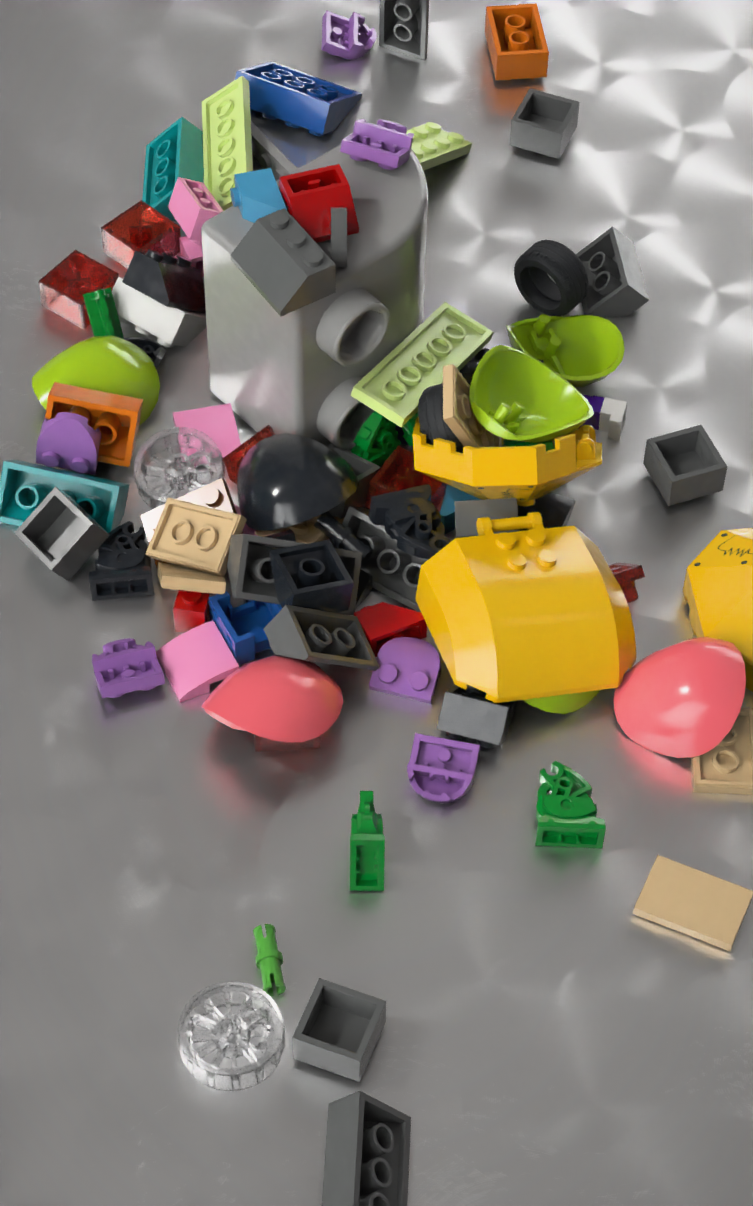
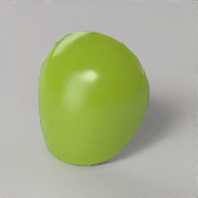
M541 314L537 318L524 319L511 325H506L509 341L513 348L523 351L538 360H544L543 363L565 378L574 387H585L604 379L615 371L623 360L625 348L621 332L608 319L599 316L574 315L559 317Z
M112 335L91 337L72 345L54 356L32 377L34 393L45 410L47 408L48 394L54 382L143 399L139 426L151 415L158 402L160 390L158 372L151 358L144 350L132 342Z
M505 345L492 347L482 357L472 377L469 400L473 414L486 430L506 440L544 442L574 432L594 414L593 408L587 399L565 378L536 358L513 347Z

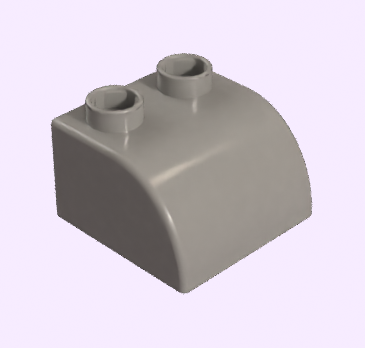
M341 145L288 174L291 175L340 164L350 185L359 233L347 236V267H336V293L280 317L231 261L230 255L254 223L243 219L238 206H232L210 218L202 225L201 237L210 390L224 404L231 403L233 412L263 438L288 433L313 438L326 446L332 443L339 449L351 450L356 445L353 441L360 428L374 412L373 409L350 396L353 387L423 323L428 188L423 168L412 149L407 162L394 170H387L370 160L356 161L351 159L350 154L340 152ZM331 240L317 242L319 247L331 259Z

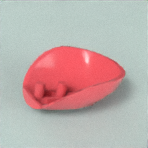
M698 637L658 650L643 658L626 671L622 682L618 688H615L613 698L614 712L623 732L633 742L645 749L665 756L693 758L712 750L730 732L741 710L746 686L745 663L742 654L731 642L709 637Z
M273 655L247 663L227 676L212 691L201 707L211 717L232 729L248 731L273 741L305 742L319 737L336 722L342 709L343 696L342 690L336 681L317 664L306 660Z

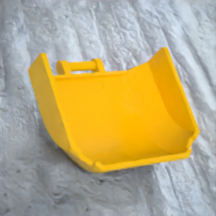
M529 512L527 516L492 520L489 517H481L477 519L476 523L479 536L455 538L421 565L415 599L456 686L465 690L470 685L485 692V699L494 703H503L618 688L628 668H632L636 661L634 626L624 593L598 546L574 525L544 528L540 512ZM518 529H529V530H526V531H517V532H508V533H507V532H503V533L494 534V532H500V531H509V530H518Z

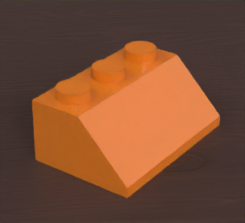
M54 382L48 394L45 418L53 419L59 412H70L86 417L88 425L94 430L99 428L102 438L99 446L98 461L130 467L140 424L143 399Z

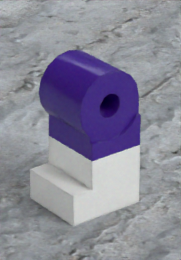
M583 395L592 406L594 412L593 416L583 425H590L596 430L608 432L609 439L620 441L626 420L627 402L594 395Z

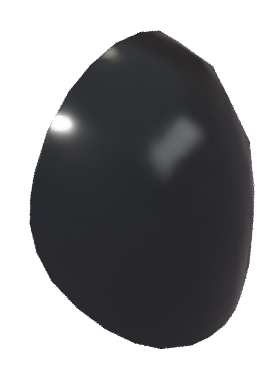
M276 434L256 443L248 450L240 464L237 480L240 513L247 519V526L254 530L264 531L286 528L317 517L338 506L357 490L359 480L347 461L326 445L313 438L301 435Z

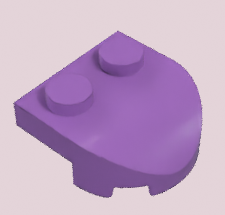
M326 10L322 17V50L330 55H336L348 60L361 58L374 45L377 39L376 30L374 27L370 29L364 23L365 17L357 12H353L349 19Z
M359 119L355 121L353 133L342 140L340 152L350 154V158L353 160H370L378 163V166L383 169L394 170L409 160L414 134H406L407 128L392 121L379 119L377 124L374 125L366 122L365 119Z
M59 412L55 418L50 420L45 418L37 440L36 463L47 467H58L77 473L95 475L102 438L99 428L94 430L88 425L86 417L70 412Z
M399 637L386 642L377 654L376 660L380 667L376 671H372L369 689L432 704L438 678H441L442 670L437 650L430 643L412 637Z
M133 638L120 639L105 644L103 646V653L99 656L97 654L92 655L95 680L102 699L107 697L118 698L128 692L137 690L147 691L154 689L158 685L165 684L164 674L157 659L155 646L149 641L143 646L137 645Z
M415 733L410 761L407 765L408 777L413 790L420 797L437 803H449L464 797L474 782L480 745Z

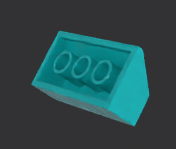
M184 117L179 118L146 145L141 218L144 221H177L169 210L168 205L178 177L204 182L203 131Z
M20 460L3 461L0 478V522L21 526L56 487L73 498L109 533L120 525L124 516L130 484Z

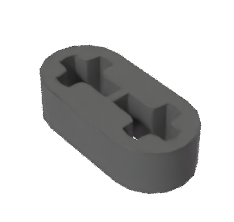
M331 207V260L336 264V267H347V207Z

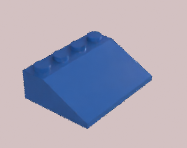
M272 61L238 70L235 77L236 80L243 76L249 81L250 111H259L267 119L276 120L278 118L284 120L285 125L293 128H306L308 133L315 136H323L334 131L362 97L360 92Z

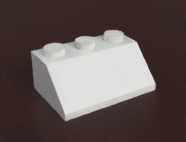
M118 277L113 287L112 294L120 322L125 324L131 322L136 325L135 330L146 336L151 334L157 336V342L171 349L174 345L186 347L207 327L206 315L197 311L167 307L122 282L124 278Z

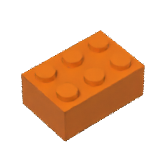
M537 3L487 6L485 36L495 80L547 77L549 51Z

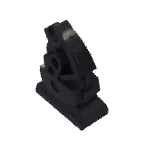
M429 484L371 497L369 520L373 525H384L386 533L392 539L397 540L398 549L419 558L430 559L441 550L440 548H444L451 542L448 537L444 536L445 528L441 522V515L431 502L432 491Z
M128 521L108 533L109 537L98 548L99 556L95 560L96 570L89 572L92 601L154 595L151 558L145 554L148 545L144 541L146 534L143 527H140L138 532L133 533L134 525Z

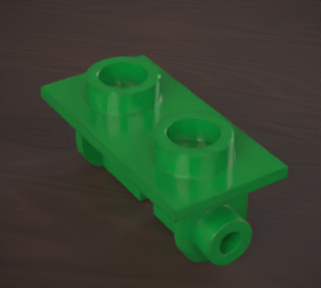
M111 287L83 294L94 337L112 335L124 339Z

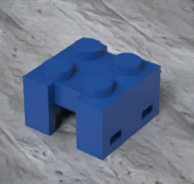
M225 591L223 595L217 594L209 597L210 621L213 620L238 665L255 660V654L266 649L272 650L264 627L282 609L281 605L248 600V603L233 608L228 591Z

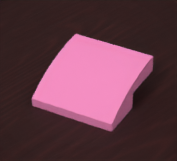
M231 403L173 412V422L184 468L243 458Z
M213 620L179 635L156 651L158 662L180 703L209 693L210 684L225 679L239 669L236 659Z

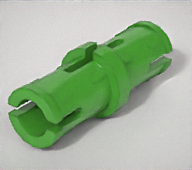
M265 924L267 937L264 938L262 926L259 925L254 928L253 935L258 952L255 961L257 968L261 969L263 993L267 996H274L272 983H275L277 995L285 992L286 986L281 970L283 956L277 948L276 930L273 925Z

